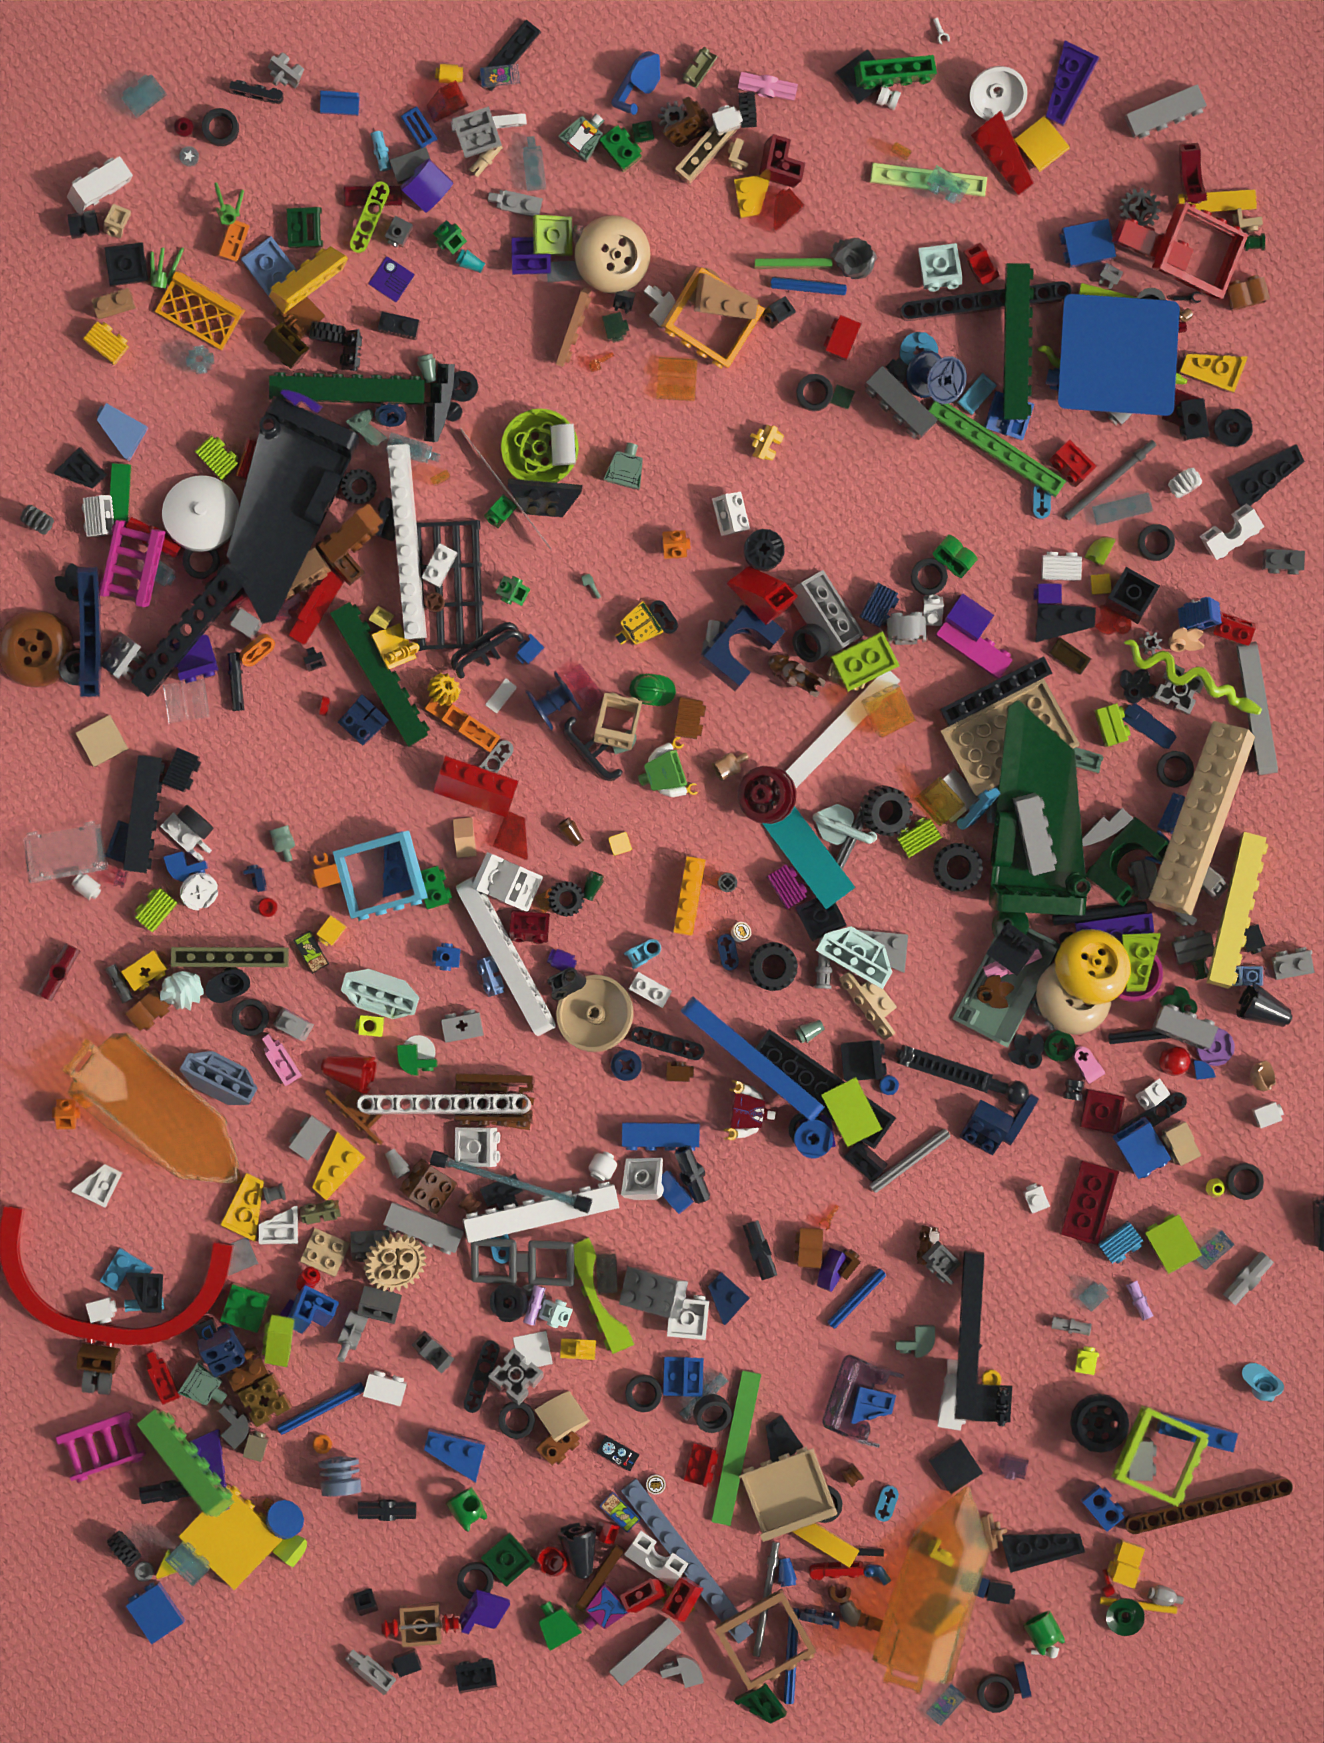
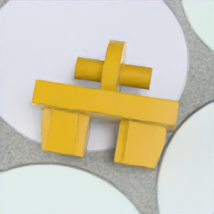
M766 425L765 430L759 428L757 434H750L749 437L754 439L751 446L756 448L752 455L753 457L771 461L774 459L776 451L769 448L771 442L780 444L784 438V435L777 431V427Z
M561 1338L560 1358L595 1360L596 1340Z

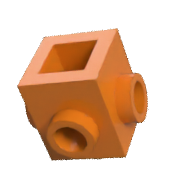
M686 531L662 532L664 559L687 557V549H691L690 538H686Z
M56 1099V1107H52V1118L55 1119L56 1129H76L77 1118H80V1107H77L76 1099Z

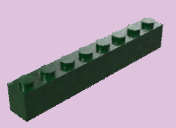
M1030 263L1005 264L1003 420H1028V416H1031V404H1028V396L1031 397L1032 385H1028V377H1032V365H1029V358H1032V346H1029V338H1032L1033 328L1029 326V319L1033 318V307H1030V299H1033V288H1030V280H1033L1034 270L1030 268Z
M274 372V376L269 375V400L271 401L273 396H276L285 401H290L281 393L283 390L303 394L316 402L388 404L390 402L391 404L424 405L425 381L421 380L420 376H409V379H401L402 376H390V379H382V375H371V378H363V375L353 374L351 378H344L343 374H332V377H324V374L314 373L313 377H307L305 373H293V376H286V373Z
M348 602L331 612L330 615L408 747H411L428 737L429 734L427 732L430 729L425 720L421 722L417 716L420 712L415 703L413 705L410 704L408 700L410 695L406 688L403 687L401 689L398 684L400 678L396 671L391 672L390 669H387L373 638L368 633L371 631L366 620L362 622L358 616L362 614L358 606Z

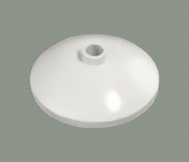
M994 66L982 71L974 79L970 88L969 97L972 108L977 115L987 121L1000 110H1002L1005 121L1015 117L1023 109L1027 100V86L1023 77L1016 70L1006 66ZM995 87L1000 88L997 92L993 91Z

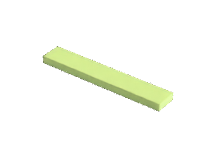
M872 163L870 183L985 197L987 177Z

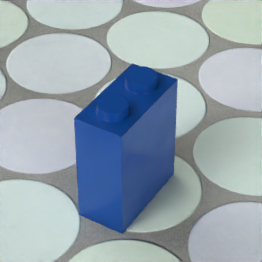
M1109 218L1065 227L1061 230L1062 233L1059 234L1060 243L1065 246L1066 251L1063 253L1064 262L1069 265V268L1111 260L1116 257Z
M1146 1117L1141 1118L1112 1136L1132 1172L1138 1179L1149 1176L1153 1170L1164 1167L1171 1160Z
M152 1582L144 1588L145 1592L140 1595L136 1593L128 1598L129 1603L126 1605L151 1645L185 1622V1618L160 1582L157 1584Z

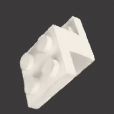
M487 852L471 888L528 912L543 876Z

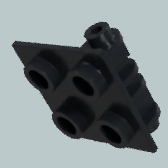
M360 329L345 332L344 342L342 343L343 354L340 356L341 370L350 369V371H357L360 368V358L357 357L361 356L358 353V350H361L358 346L362 345Z
M1008 922L986 954L1018 976L1040 944Z
M977 1384L975 1421L997 1422L998 1426H1005V1423L1010 1422L1012 1386Z

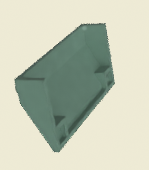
M1030 928L1026 935L1040 944L1038 950L1042 958L1024 966L1018 976L1007 974L1001 977V981H1007L1015 987L1010 994L1005 996L1008 1007L1002 1009L993 1008L989 1003H982L976 996L978 987L984 985L987 979L983 967L995 962L994 959L986 954L952 1018L1007 1048L1036 994L1037 984L1041 975L1052 964L1061 946L1056 941Z

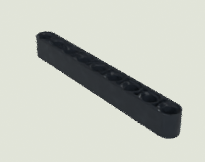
M1065 281L1030 285V288H1033V299H1030V305L1064 301L1067 295H1059L1057 288L1060 286L1065 287L1067 295L1071 294L1072 288ZM1005 289L910 301L903 304L900 315L905 321H915L1005 309V303L1000 301V295L1005 294ZM1045 289L1048 292V297H1039L1038 290ZM988 297L991 304L989 306L982 305L981 298ZM968 299L971 301L972 306L966 309L962 306L961 301ZM944 302H950L953 306V309L951 311H945L942 307V304ZM930 304L934 310L932 313L927 314L924 312L923 306ZM912 307L914 315L907 316L904 313V309Z
M964 1251L955 1420L975 1421L984 1252Z

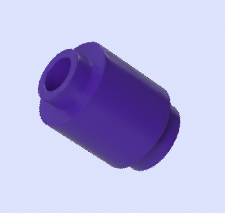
M552 949L547 963L551 964V967L564 971L569 967L575 968L577 960L574 959L575 955L560 949Z

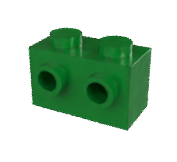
M617 125L601 137L599 142L624 172L641 159L642 155L640 153L642 150L636 142L632 144L628 139L630 135L624 127L620 129Z
M439 866L421 871L428 897L424 899L427 910L450 903L449 899L452 898L449 887L445 888L443 880H446L444 869H439Z

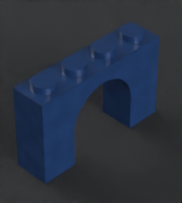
M743 604L735 612L738 615L735 620L730 618L725 624L724 628L726 630L724 633L719 632L712 640L714 645L712 647L707 646L701 653L703 658L700 660L703 666L733 691L739 688L751 672L732 656L729 649L730 637L736 634H747L770 650L785 632L773 620L765 625L747 605L744 606Z

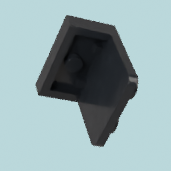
M880 1040L841 1044L845 1081L855 1077L857 1080L884 1079L883 1075L887 1074L886 1063H882L881 1055H885L884 1044H880Z

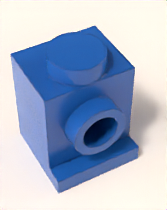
M532 634L528 636L530 638L528 642L524 640L517 647L519 651L515 657L522 664L524 662L529 664L545 649Z

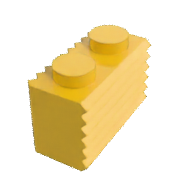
M97 321L83 340L115 365L129 348L126 344L127 340L120 334L115 336L111 333L112 328L105 322L100 324Z

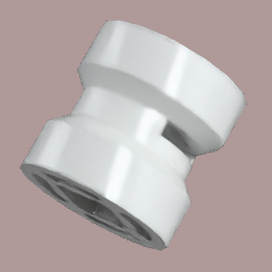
M882 87L876 104L886 105L889 109L895 110L901 92L891 91L889 87ZM890 94H892L889 103H887Z

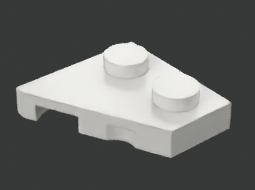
M104 1164L73 1188L72 1192L106 1207L123 1172Z

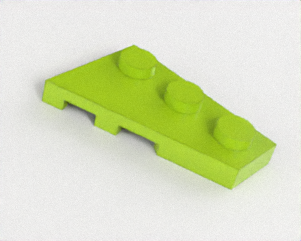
M1161 933L1122 935V945L1128 953L1131 964V974L1126 985V992L1146 991Z

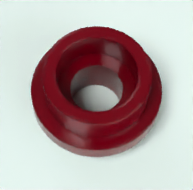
M179 118L174 124L176 134L181 137H187L193 132V123L188 118ZM186 124L187 129L181 130L180 126Z

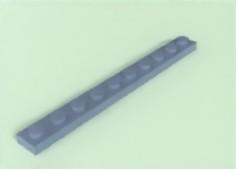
M637 1478L621 1489L622 1493L670 1555L674 1553L688 1563L684 1574L704 1588L701 1596L721 1622L739 1613ZM746 1621L729 1630L738 1644L754 1633Z

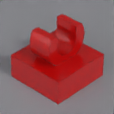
M599 1522L598 1524L603 1529L601 1532H596V1536L599 1537L598 1540L603 1543L614 1544L620 1526L614 1523Z

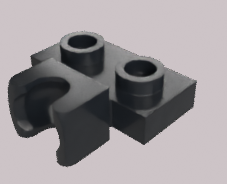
M514 1173L480 1188L487 1207L497 1203L499 1210H502L504 1205L515 1203V1206H519L515 1195L523 1192V1189Z

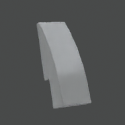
M1120 808L1109 821L1105 817H1101L1082 837L1083 846L1092 845L1114 835L1134 818L1123 808Z

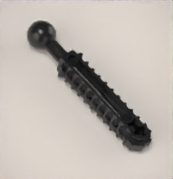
M902 1045L901 1049H897L895 1057L898 1058V1064L985 1093L989 1089L1004 1094L1008 1102L1014 1105L1023 1104L1029 1097L1028 1086L1022 1081L1015 1080L1008 1084L993 1079V1074L906 1045Z

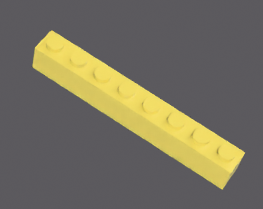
M1243 832L1240 836L1206 983L1229 989L1237 981L1238 973H1235L1236 966H1239L1241 963L1242 955L1239 953L1241 947H1244L1246 942V936H1244L1245 928H1249L1251 921L1248 915L1249 911L1253 910L1255 904L1253 893L1254 891L1257 892L1259 887L1257 876L1258 873L1262 872L1264 862H1261L1262 855L1266 854L1268 844L1265 843L1266 837Z

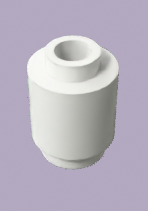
M80 873L72 883L75 887L74 889L88 900L91 898L96 899L101 892L99 889L101 885L87 874Z

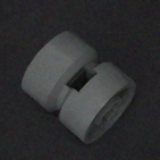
M84 1370L82 1379L83 1393H94L97 1391L98 1394L110 1395L112 1386L111 1373H101L100 1371L97 1373L96 1371ZM94 1378H98L97 1385L93 1384Z

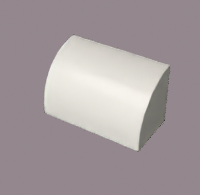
M574 424L551 426L552 465L576 464Z

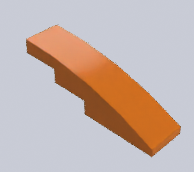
M430 698L424 709L488 752L492 751L501 736L455 705L446 706L444 704L440 706L438 701L433 702L434 698Z

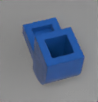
M183 851L164 857L169 874L181 882H184L191 876V873H205V869L209 868L207 861L188 866Z

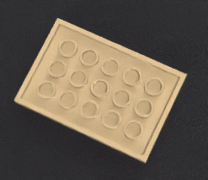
M1044 678L941 730L942 736L976 798L985 790L990 791L999 787L1008 706L1019 699L1070 747L1074 749L1080 746Z

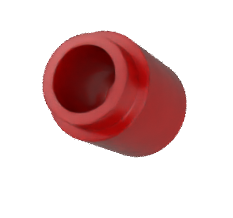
M306 1267L296 1280L297 1289L300 1291L305 1285L314 1289L321 1278L319 1271L313 1267Z

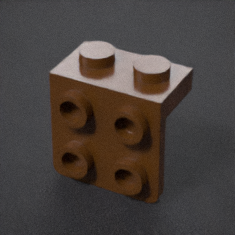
M689 96L682 100L689 116L663 130L664 135L676 147L687 145L691 140L705 135L710 129L707 121L709 119L705 108L701 109L698 101L694 102Z
M421 1158L414 1165L412 1172L403 1181L402 1187L399 1190L409 1199L437 1214L457 1186V1183Z

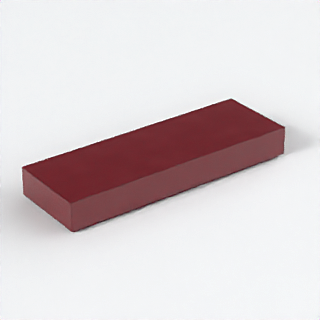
M344 186V206H365L373 186ZM384 186L376 187L375 190L378 191L376 197L372 195L371 199L382 203L383 199L379 198L382 193H386ZM389 186L390 192L384 206H402L401 186ZM373 202L369 206H378V204Z

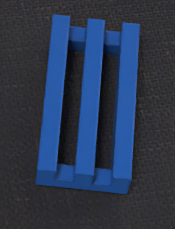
M417 106L401 116L421 149L438 140ZM413 113H417L432 138L428 139ZM408 116H410L411 120L413 121L418 131L424 138V143L421 142L416 132L412 128L411 124L407 120Z

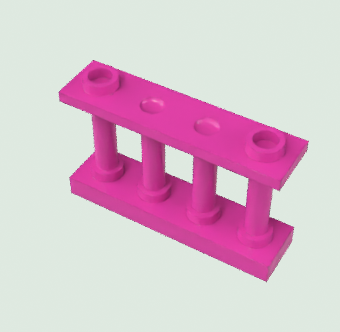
M116 520V523L112 526L111 532L113 537L104 578L99 585L100 596H110L111 592L135 598V605L148 607L166 531L155 529L148 534L125 528V520ZM123 535L147 541L149 544L147 551L144 553L121 547ZM119 554L143 560V570L137 571L118 566ZM115 573L139 579V589L133 590L113 584Z
M131 1410L56 1437L58 1445L63 1443L67 1447L76 1473L70 1477L71 1481L76 1480L78 1483L87 1480V1476L130 1460L131 1463L143 1460L142 1456L146 1452L145 1450L138 1452L128 1425L130 1423L129 1420L133 1418ZM116 1424L122 1428L131 1454L123 1458L119 1457L110 1432L112 1430L111 1426ZM99 1430L104 1435L112 1458L111 1462L101 1465L92 1439L93 1432ZM79 1437L85 1440L94 1468L86 1471L82 1469L74 1446V1439Z

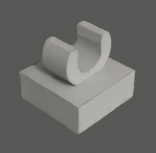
M1106 263L1100 274L1099 283L1102 284L1107 279L1110 281L1108 288L1111 289L1114 284L1117 285L1123 272Z

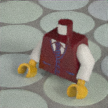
M732 1080V1082L736 1083V1087L729 1089L735 1092L730 1128L724 1129V1131L729 1132V1136L727 1138L724 1137L725 1140L748 1137L756 1133L759 1128H762L763 1120L774 1121L776 1110L765 1108V1100H763L762 1094L753 1086L742 1084L736 1080Z

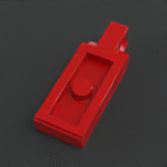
M155 1350L148 1352L147 1357L150 1363L146 1364L147 1371L162 1405L180 1398L181 1395L178 1393L179 1391L166 1361L164 1362L163 1357L159 1359Z

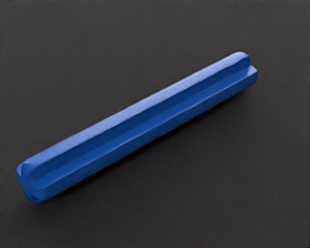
M775 277L771 278L770 284L771 288L834 295H846L847 291L845 284Z
M879 1268L828 1320V1324L834 1329L837 1328L886 1277V1273Z

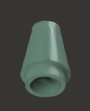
M433 354L419 356L417 364L425 382L437 381L436 359L433 358Z
M818 1020L798 1026L795 1034L801 1044L804 1042L808 1043L825 1028L822 1022Z

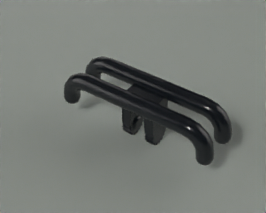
M504 622L454 653L451 658L452 669L456 671L458 678L462 679L465 677L463 669L467 664L481 656L486 666H489L490 660L485 653L491 650L493 656L498 660L501 657L495 649L496 646L511 637L521 642L524 640V636L514 623ZM504 630H508V631L502 633L501 635H499L498 637H496V638H494L493 640L490 641V639H492V638L495 637L496 635L500 634V633L503 632ZM476 649L474 652L470 653L469 655H467L466 657H464L463 659H461V660L459 661V659H460L461 657L465 656L466 654H468V653L471 652L472 650Z
M570 717L563 728L564 736L603 780L614 781L618 779L623 773L621 769L608 772L596 759L609 745L602 744L599 749L591 753L588 749L595 743L594 737L584 745L572 732V726L576 723V718Z

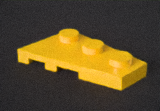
M338 1131L312 1187L325 1200L336 1191L366 1158Z

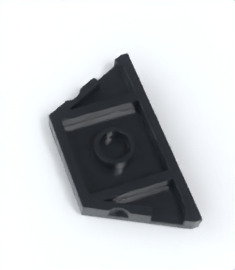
M508 479V488L526 515L563 517L582 493L583 485Z

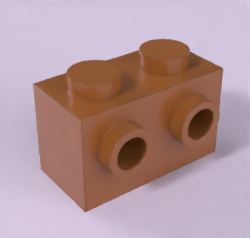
M571 1431L556 1442L551 1434H549L536 1447V1450L552 1466L555 1463L559 1465L566 1458L564 1454L569 1449L573 1451L580 1444L578 1441L580 1436L576 1432Z

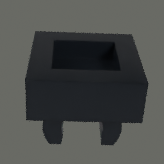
M625 290L616 292L613 302L614 310L617 311L618 308L624 309L626 314L632 311L635 293Z
M314 647L307 649L309 656L303 659L309 672L327 666L322 652L316 653Z

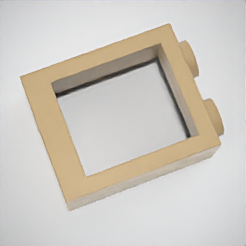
M604 693L594 742L631 750L642 701L634 697H622L616 693ZM606 707L635 713L630 734L602 728Z

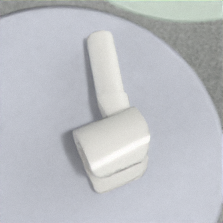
M938 18L933 19L939 34L937 37L938 43L942 44L940 39L942 35H945L949 42L950 36L944 33Z
M1055 1646L1049 1647L1044 1656L1050 1658L1057 1657L1059 1648ZM1031 1650V1654L1041 1655L1037 1650Z

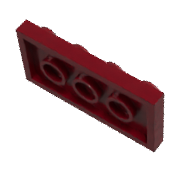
M1081 1161L1060 1235L1098 1245L1119 1171L1087 1161Z

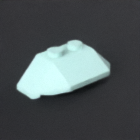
M852 926L825 933L816 949L822 955L881 989L884 988L892 974L885 946Z
M371 969L346 973L341 991L346 994L348 999L357 1008L391 1019L414 1015L420 998L406 981Z

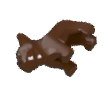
M775 654L768 660L769 667L773 671L774 676L781 675L787 683L804 689L814 697L820 694L815 687L817 685L824 687L826 683L824 679L808 671L804 665L793 660L789 661V655Z

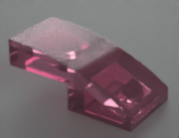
M580 663L565 674V677L588 707H591L604 697V694Z

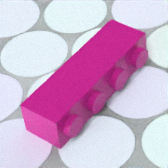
M947 621L943 623L935 635L996 679L1001 678L1012 662V659L1009 658L1011 654L1004 649L999 651L994 647L995 643L987 637L985 639L980 637L976 642Z

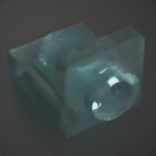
M1094 1281L1078 1298L1092 1312L1105 1298L1109 1297L1106 1294L1109 1290L1101 1282L1097 1284Z

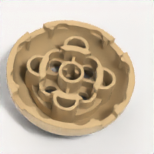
M616 215L597 218L583 229L579 241L576 243V266L584 281L601 292L616 293L624 290L627 291L637 285L647 272L650 263L648 239L643 230L628 218ZM620 238L624 239V246L619 245L618 242ZM603 244L608 246L605 252L601 250ZM625 257H628L630 259V263L628 265L624 263ZM608 263L613 264V269L610 271L606 267Z
M1055 963L1051 964L1044 971L1037 984L1036 997L1038 1007L1043 1017L1047 1018L1054 1025V1028L1061 1032L1074 1035L1090 1032L1105 1020L1110 1010L1111 1001L1099 1005L1088 1004L1089 1007H1086L1083 1000L1078 999L1074 995L1071 996L1058 980Z

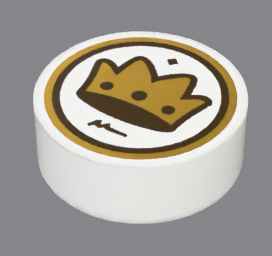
M738 922L732 927L731 935L735 941L745 942L751 936V929L746 923Z
M658 1474L651 1475L646 1482L647 1490L652 1494L662 1493L665 1489L664 1478Z

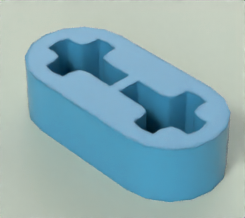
M1035 485L1033 489V514L1037 519H1045L1051 511V495L1044 493L1043 499H1040V493H1037V490L1040 488ZM1040 502H1043V508L1047 509L1043 516L1040 515V512L1036 511V509L1040 508Z
M893 1485L883 1487L875 1508L876 1518L883 1522L888 1521L892 1517L898 1500V1490ZM892 1489L895 1496L890 1497L889 1502H886L887 1495L884 1493ZM886 1504V1511L889 1514L884 1515V1517H881V1514L878 1511L883 1510L884 1505Z

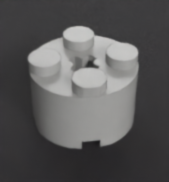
M912 612L909 616H903V613H892L891 617L887 619L888 643L891 644L892 641H895V645L917 644V640L922 639V643L926 642V619L922 616V612Z

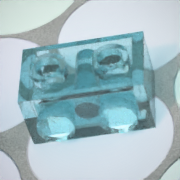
M937 165L926 183L930 192L946 196L944 199L951 204H960L970 186L969 183Z

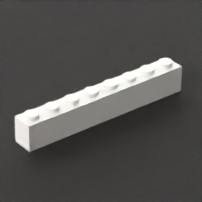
M603 1182L599 1183L597 1188L591 1189L590 1186L579 1188V1192L564 1191L560 1193L561 1196L554 1198L553 1195L541 1197V1201L534 1202V1199L523 1201V1205L515 1206V1203L504 1205L502 1210L491 1208L485 1210V1213L480 1215L477 1212L466 1214L467 1218L462 1220L468 1243L620 1208L615 1185ZM577 1195L593 1199L589 1213L574 1209L573 1206Z

